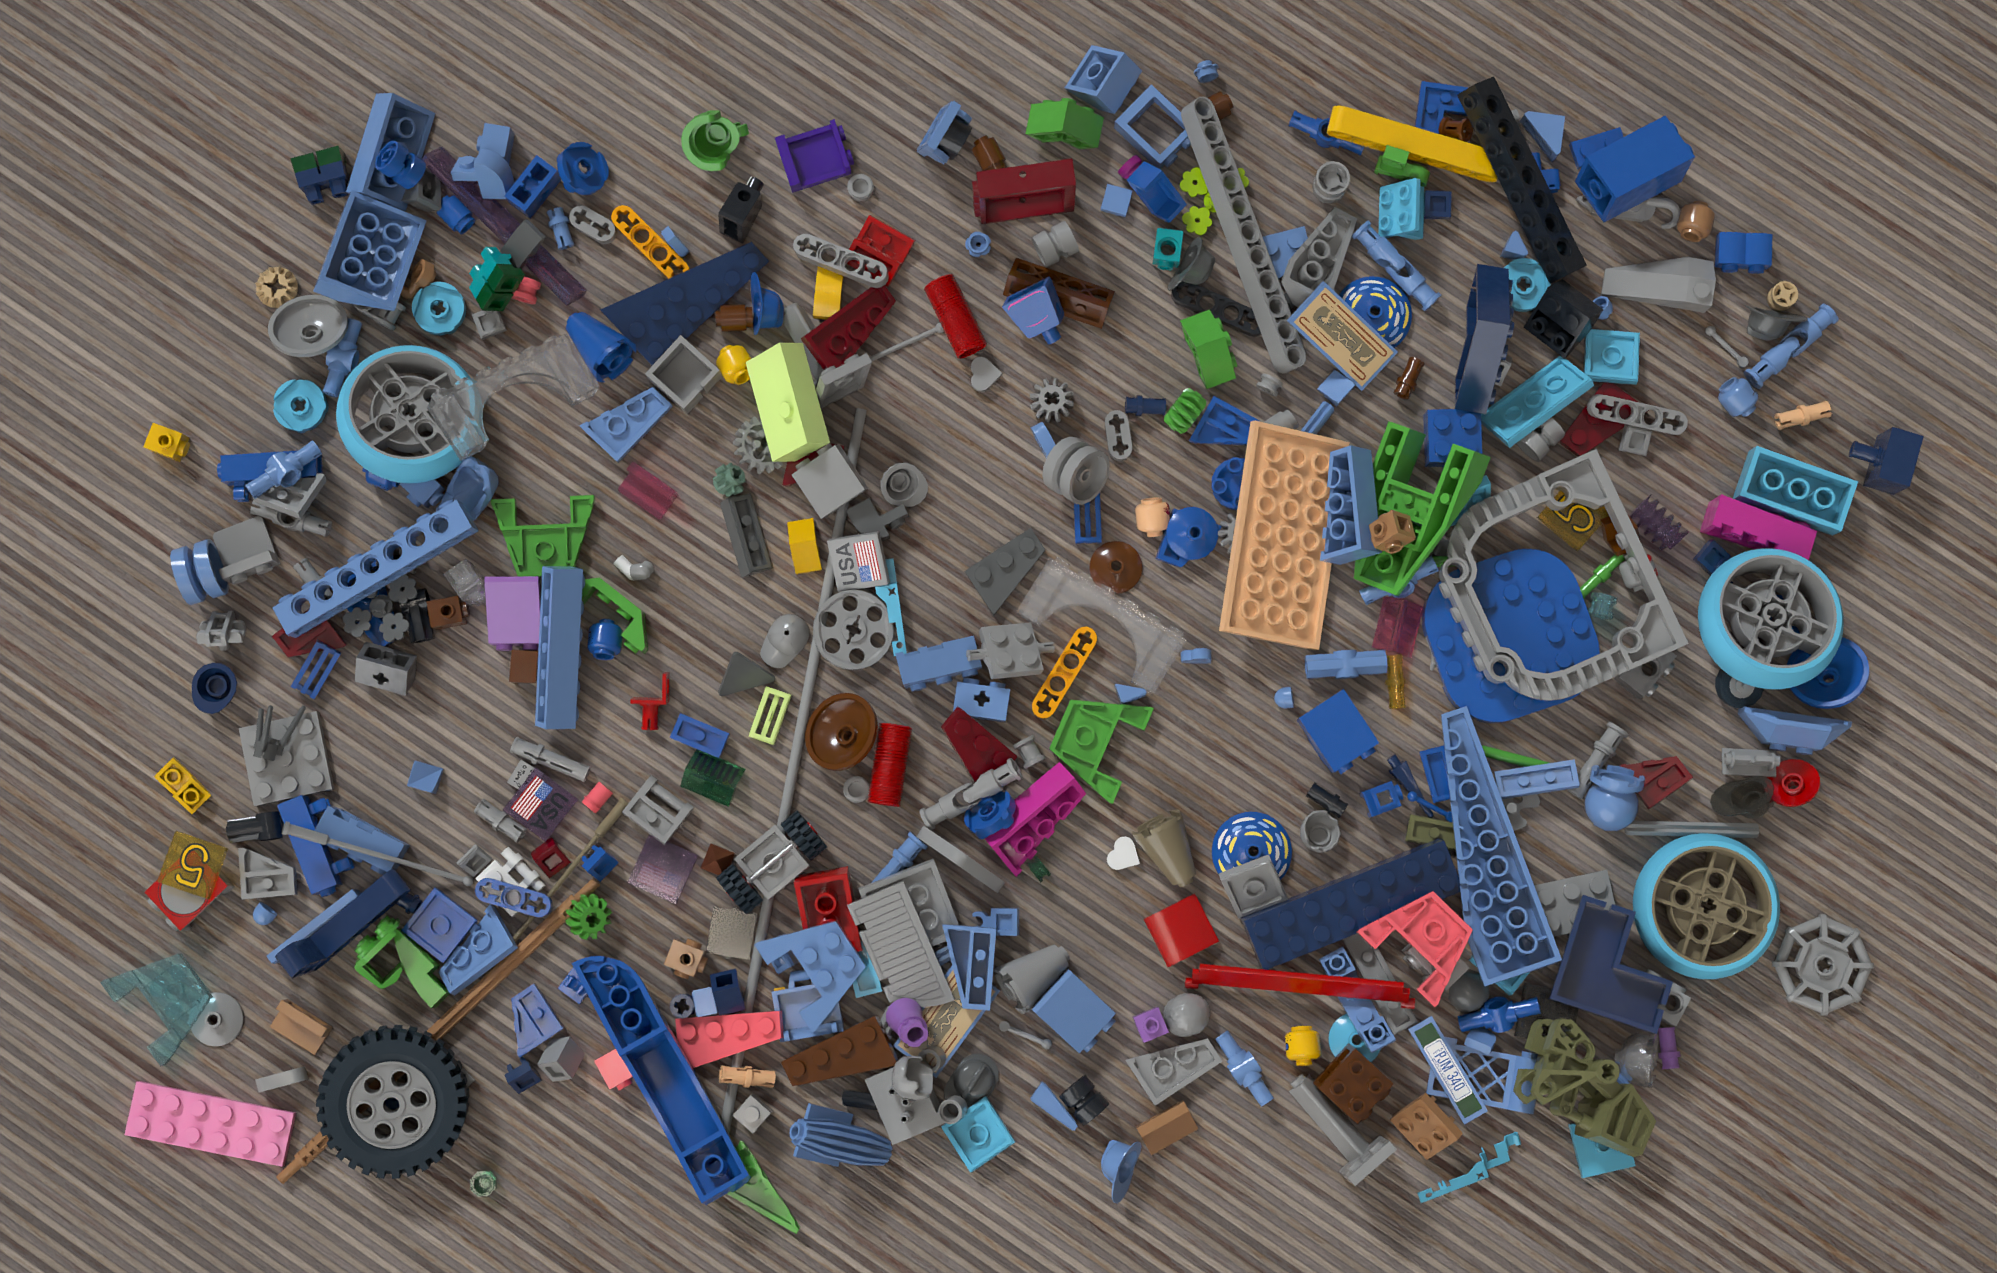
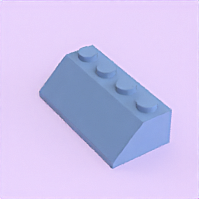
M394 93L376 94L346 192L350 194L351 190L406 211L408 204L401 201L406 189L394 182L392 177H387L375 168L376 157L388 142L397 141L407 148L409 153H414L422 159L435 113Z

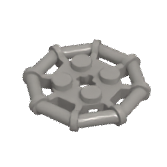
M1819 914L1818 917L1792 928L1788 926L1784 930L1786 934L1775 961H1772V967L1776 969L1787 995L1785 998L1789 1002L1793 1001L1819 1012L1821 1016H1827L1829 1012L1854 1002L1859 1003L1862 1000L1860 996L1870 971L1874 968V963H1871L1860 937L1861 931L1857 927L1851 928L1828 918L1826 914ZM1819 928V937L1807 942L1801 937V935ZM1827 929L1845 936V939L1839 942L1829 938ZM1795 941L1800 946L1794 962H1786ZM1852 944L1860 963H1853L1852 958L1849 957L1847 947ZM1825 957L1830 968L1829 970L1824 969L1821 972L1817 962ZM1787 967H1794L1796 975L1800 979L1801 983L1796 988ZM1853 968H1860L1851 987L1848 981ZM1806 988H1810L1820 993V1001L1801 993ZM1842 988L1846 992L1845 995L1830 1001L1828 999V993L1833 992V990Z

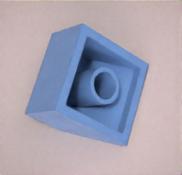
M1091 45L1065 86V89L1098 110L1115 114L1121 107L1130 89L1135 85L1142 70L1124 52Z

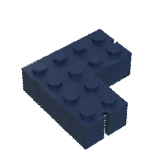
M1477 264L1472 282V287H1476V289L1471 288L1466 305V338L1455 377V409L1486 414L1489 404H1494L1496 396L1494 385L1495 382H1500L1502 374L1500 363L1501 360H1506L1508 352L1506 341L1507 338L1512 337L1514 322H1512L1514 308H1512L1513 294H1511L1513 280L1509 279V269Z
M1582 895L1549 1000L1654 1035L1657 1034L1664 1010L1657 1009L1658 1004L1662 1006L1667 1004L1673 981L1620 964L1636 912L1614 904L1610 906L1608 911L1604 909L1607 902Z

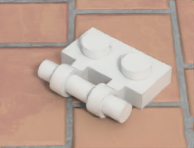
M507 847L501 853L508 861L504 866L497 860H494L475 878L478 882L484 878H492L527 889L532 886L537 892H540L545 887V884L539 879L540 875L535 870L531 871L523 862L524 858L519 853L515 854L510 847ZM514 869L524 878L520 884L510 875V872ZM490 882L488 886H483L490 894L500 896L497 901L501 902V894L505 886H501V891L492 889V883ZM511 890L507 894V901L510 905L515 906L520 903L521 894L519 891ZM527 893V902L524 907L531 901L529 900V893ZM504 908L511 917L518 913L517 911Z

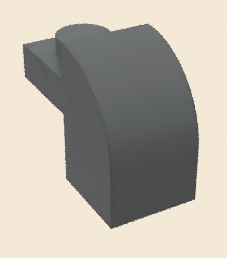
M870 498L846 510L859 534L880 531L882 541L890 539L887 528L897 529L906 523L905 519L909 517L903 504L879 516Z

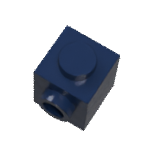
M737 969L710 974L712 993L719 1016L746 1010Z

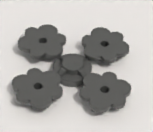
M405 574L389 584L391 589L389 597L386 595L376 596L378 590L367 596L368 598H373L369 606L370 612L368 610L362 611L359 607L354 608L352 612H347L343 616V621L346 624L344 626L345 632L351 633L356 638L363 636L364 631H368L371 628L370 620L373 615L383 618V624L380 625L379 630L383 633L385 641L402 640L404 632L409 630L410 624L401 613L391 614L393 611L392 601L406 604L408 599L416 598L418 594L415 588L416 580L409 579Z

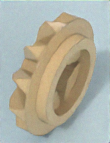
M281 266L268 267V270L260 273V277L255 283L256 294L261 302L272 308H279L284 303L294 299L298 292L296 277L291 271ZM279 279V284L285 288L277 289L276 293L273 294L274 291L267 285L275 284L276 280Z

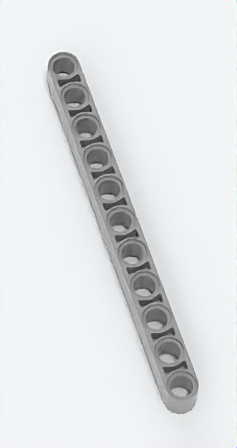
M1198 97L1182 109L1181 118L1275 370L1285 374L1304 365L1306 353L1298 331L1287 321L1291 316V312L1215 107L1207 97Z

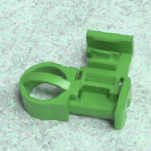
M1389 145L1386 146L1384 155L1379 156L1374 171L1375 174L1380 173L1391 176L1400 181L1417 178L1420 179V186L1422 187L1427 185L1430 172L1425 167L1419 164L1406 163L1409 151Z

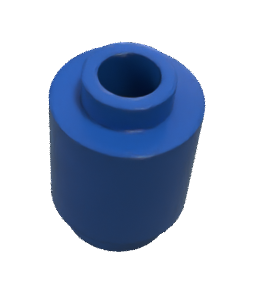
M447 195L441 199V209L436 214L454 232L458 231L460 234L467 232L476 221L472 217L473 213L455 195L451 197Z

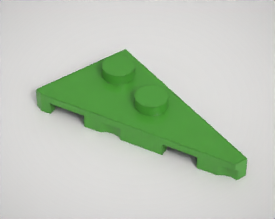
M740 1140L736 1150L751 1178L742 1187L733 1193L728 1192L727 1194L797 1234L800 1225L746 1143Z

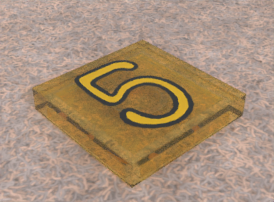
M1560 490L1554 498L1558 502H1564L1565 494ZM1571 503L1559 511L1551 510L1546 506L1536 518L1574 550L1579 551L1601 525L1600 519L1609 515L1605 506L1594 510L1578 503Z
M175 831L157 882L210 899L228 848L180 831Z

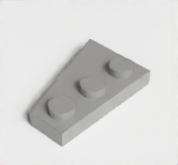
M1208 1038L1125 1060L1155 1106L1222 1062Z

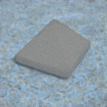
M475 844L456 863L474 878L492 860V857Z

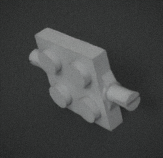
M1031 622L981 627L979 630L982 643L981 649L967 650L966 657H968V661L983 659L988 667L991 679L1039 675L1044 670L1040 654L1054 653L1055 645L1053 642L1038 643Z

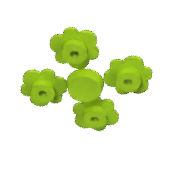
M1195 167L1191 172L1185 171L1183 173L1180 189L1183 192H1188L1190 197H1196L1197 194L1205 195V207L1198 209V207L1192 206L1189 212L1183 214L1182 222L1187 225V232H1195V234L1202 236L1206 233L1207 227L1212 225V220L1209 218L1210 212L1216 213L1201 170L1199 167ZM1238 168L1243 186L1246 188L1249 185V179L1244 176L1245 170Z

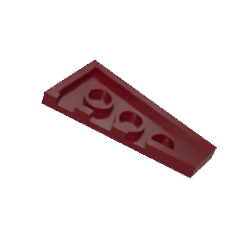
M885 285L879 288L870 287L803 336L801 340L823 370L831 366L838 368L845 364L844 361L856 353L896 300Z

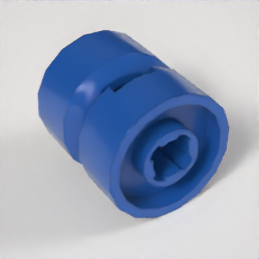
M390 141L377 155L375 168L387 177H392V180L404 189H410L422 178L426 169V163L414 153H409V150L397 141Z

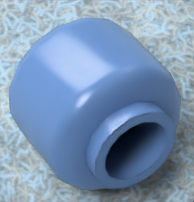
M1733 377L1720 386L1718 400L1729 415L1733 417L1740 415L1746 417L1754 412L1756 409L1755 404L1758 401V393L1748 380Z

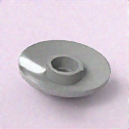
M221 992L209 993L201 997L194 1004L190 1013V1028L194 1036L203 1044L209 1046L226 1045L232 1042L242 1030L244 1023L243 1010L238 1001L232 996ZM213 1014L218 1017V1022L215 1025L210 1022V1017Z

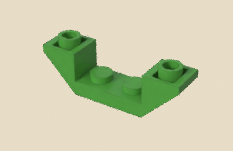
M601 578L585 579V586L582 589L583 604L598 589L599 591L596 595L607 604L613 601L619 606L617 612L628 621L632 617L634 618L621 634L626 639L624 645L635 654L639 650L646 654L648 642L644 612Z

